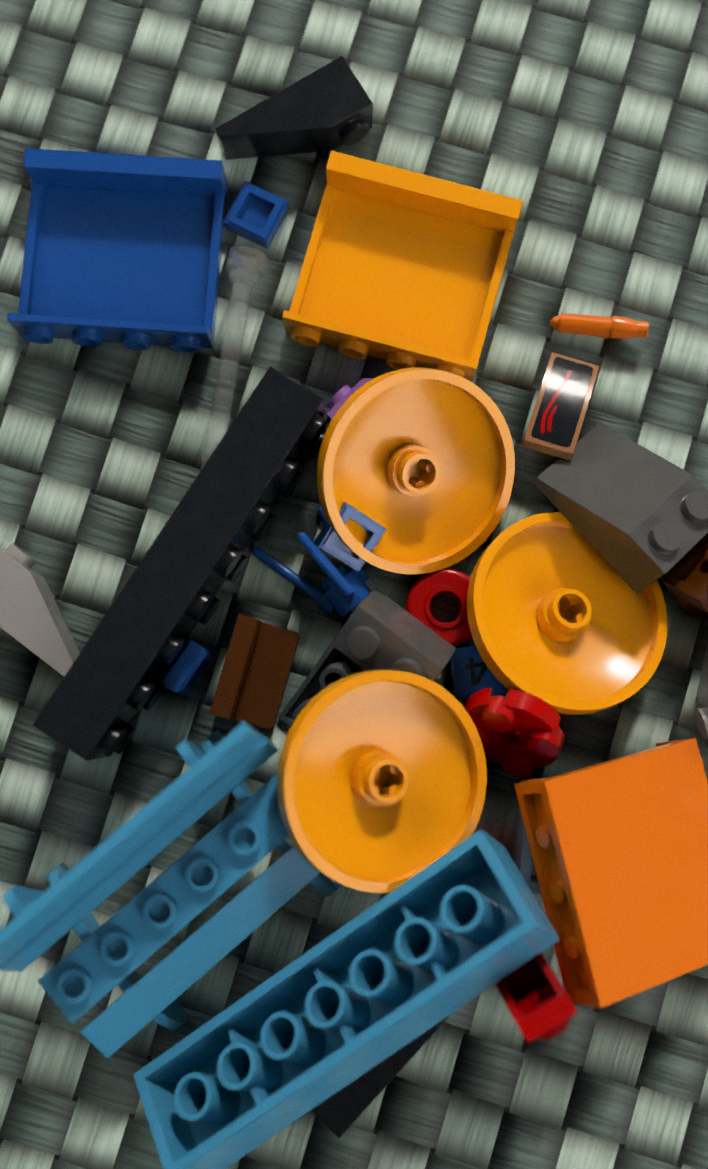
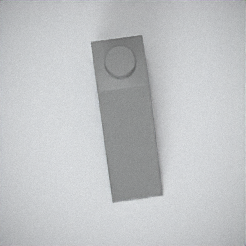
M13 543L7 549L0 546V628L65 677L80 652L43 576L32 569L36 560L27 552Z

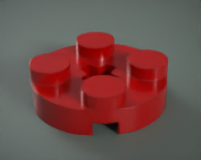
M493 688L479 690L467 699L464 708L477 728L485 752V758L502 764L503 769L507 773L518 777H527L532 774L533 768L550 765L560 756L566 732L565 729L561 730L559 727L561 716L546 701L533 694L516 689H509L507 697L490 696Z

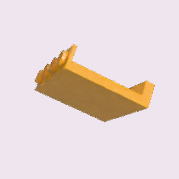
M331 150L326 166V187L290 310H284L282 319L285 333L290 334L291 339L302 345L317 347L320 343L339 347L338 351L354 359H366L367 355L384 359L389 367L396 370L414 367L431 368L450 372L473 382L523 200Z

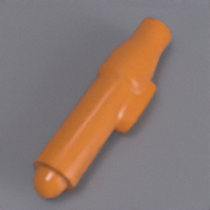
M561 313L560 316H555L550 320L551 327L559 330L558 333L590 335L605 339L647 338L649 322L636 321L621 316L605 317Z

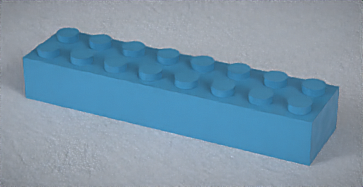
M478 830L134 1073L135 1083L163 1169H226L559 941V936L506 848L483 830Z

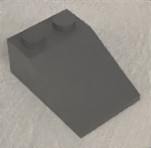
M602 423L596 425L576 443L571 461L558 458L533 481L538 489L636 594L665 575L708 533V491L689 472Z

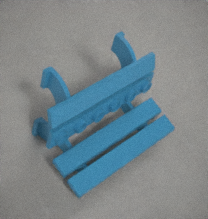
M244 721L226 737L217 729L201 743L202 748L187 739H184L177 745V751L190 768L71 870L64 862L46 876L51 886L49 889L42 891L13 886L3 894V900L15 918L0 930L1 971H23L69 930L73 929L82 940V943L38 980L39 984L71 1024L77 1021L117 985L124 992L80 1032L107 1059L151 1020L168 1028L171 1033H174L189 1019L188 1014L175 999L309 882L327 897L331 896L342 886V884L315 869L304 859L290 839L279 810L277 774L254 794L245 784L244 780L273 756L278 749L270 740ZM231 792L237 798L241 805L104 924L99 926L92 914V911L228 793ZM277 847L283 853L277 861L147 974L141 976L135 970L273 849Z

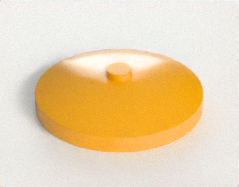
M420 367L403 368L380 375L356 390L343 403L331 420L323 437L317 461V490L324 516L328 524L337 533L338 538L348 549L361 559L382 570L413 575L432 573L450 567L468 557L487 540L507 508L515 475V453L510 430L494 401L473 382L459 375ZM344 502L386 528V531L372 552L363 547L368 533L360 524L351 518L344 524L339 513Z
M561 512L532 515L510 525L484 550L473 569L467 591L469 627L475 646L488 669L508 690L516 689L533 694L546 701L560 714H591L606 710L623 702L638 692L649 681L663 656L667 639L668 618L664 596L658 580L636 594Z
M396 670L358 672L346 676L320 691L302 709L293 722L281 750L277 771V797L282 821L290 839L300 854L315 869L346 887L369 893H391L473 835L483 810L487 787V766L482 741L474 722L462 704L450 692L434 681L417 674Z

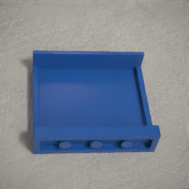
M25 148L23 167L32 180L19 309L18 313H8L7 321L23 336V339L37 344L53 343V338L72 339L73 343L84 347H100L102 341L118 342L125 348L140 351L149 350L151 345L170 346V349L185 354L198 353L200 348L213 349L224 232L223 222L225 220L228 186L222 161Z

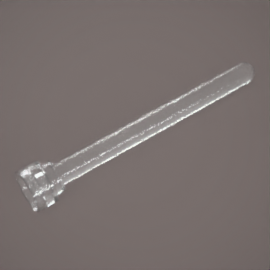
M233 246L229 248L226 270L230 273L229 280L233 283L201 470L228 430L252 287H256L259 279L264 278L267 255L260 250L250 247Z

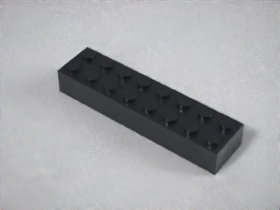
M270 366L33 723V726L86 761L110 757L113 752L121 754L136 732V728L131 724L142 708L146 711L150 710L160 697L165 685L159 681L169 666H174L189 644L190 640H188L191 632L198 622L205 625L216 611L220 599L215 596L225 580L232 583L238 577L248 557L243 555L244 551L253 538L260 541L269 530L275 518V515L271 513L272 508L280 496L285 499L289 498L302 477V473L297 470L306 456L310 455L314 458L319 453L328 421L326 419L323 398Z

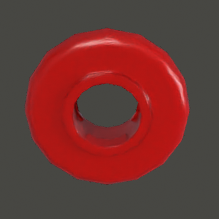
M449 568L424 574L417 579L409 590L405 604L406 611L454 647L472 639L467 617V591L470 577L463 572ZM443 593L455 597L460 609L456 620L446 623L433 618L430 612L433 597Z

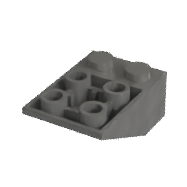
M375 588L356 607L278 718L291 727L302 709L320 691L332 683L358 672L370 670L405 671L435 681L457 648Z

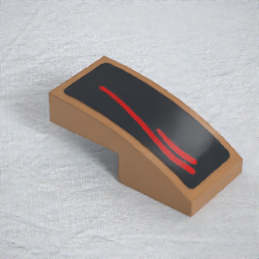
M551 353L522 447L571 461L599 370L598 365Z

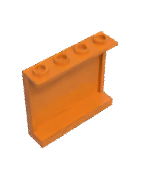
M696 738L656 743L657 747L550 778L530 779L514 784L546 916L560 938L553 945L564 989L572 1003L603 1008L708 965V782Z

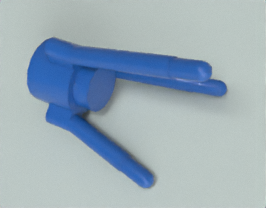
M320 506L318 513L324 524H326L327 520ZM300 532L297 539L328 576L320 583L326 591L325 593L261 548L254 547L252 549V554L317 601L327 614L335 609L343 618L372 592L365 583L369 577L362 569L358 572L347 564L348 570L343 565L336 569L305 532Z

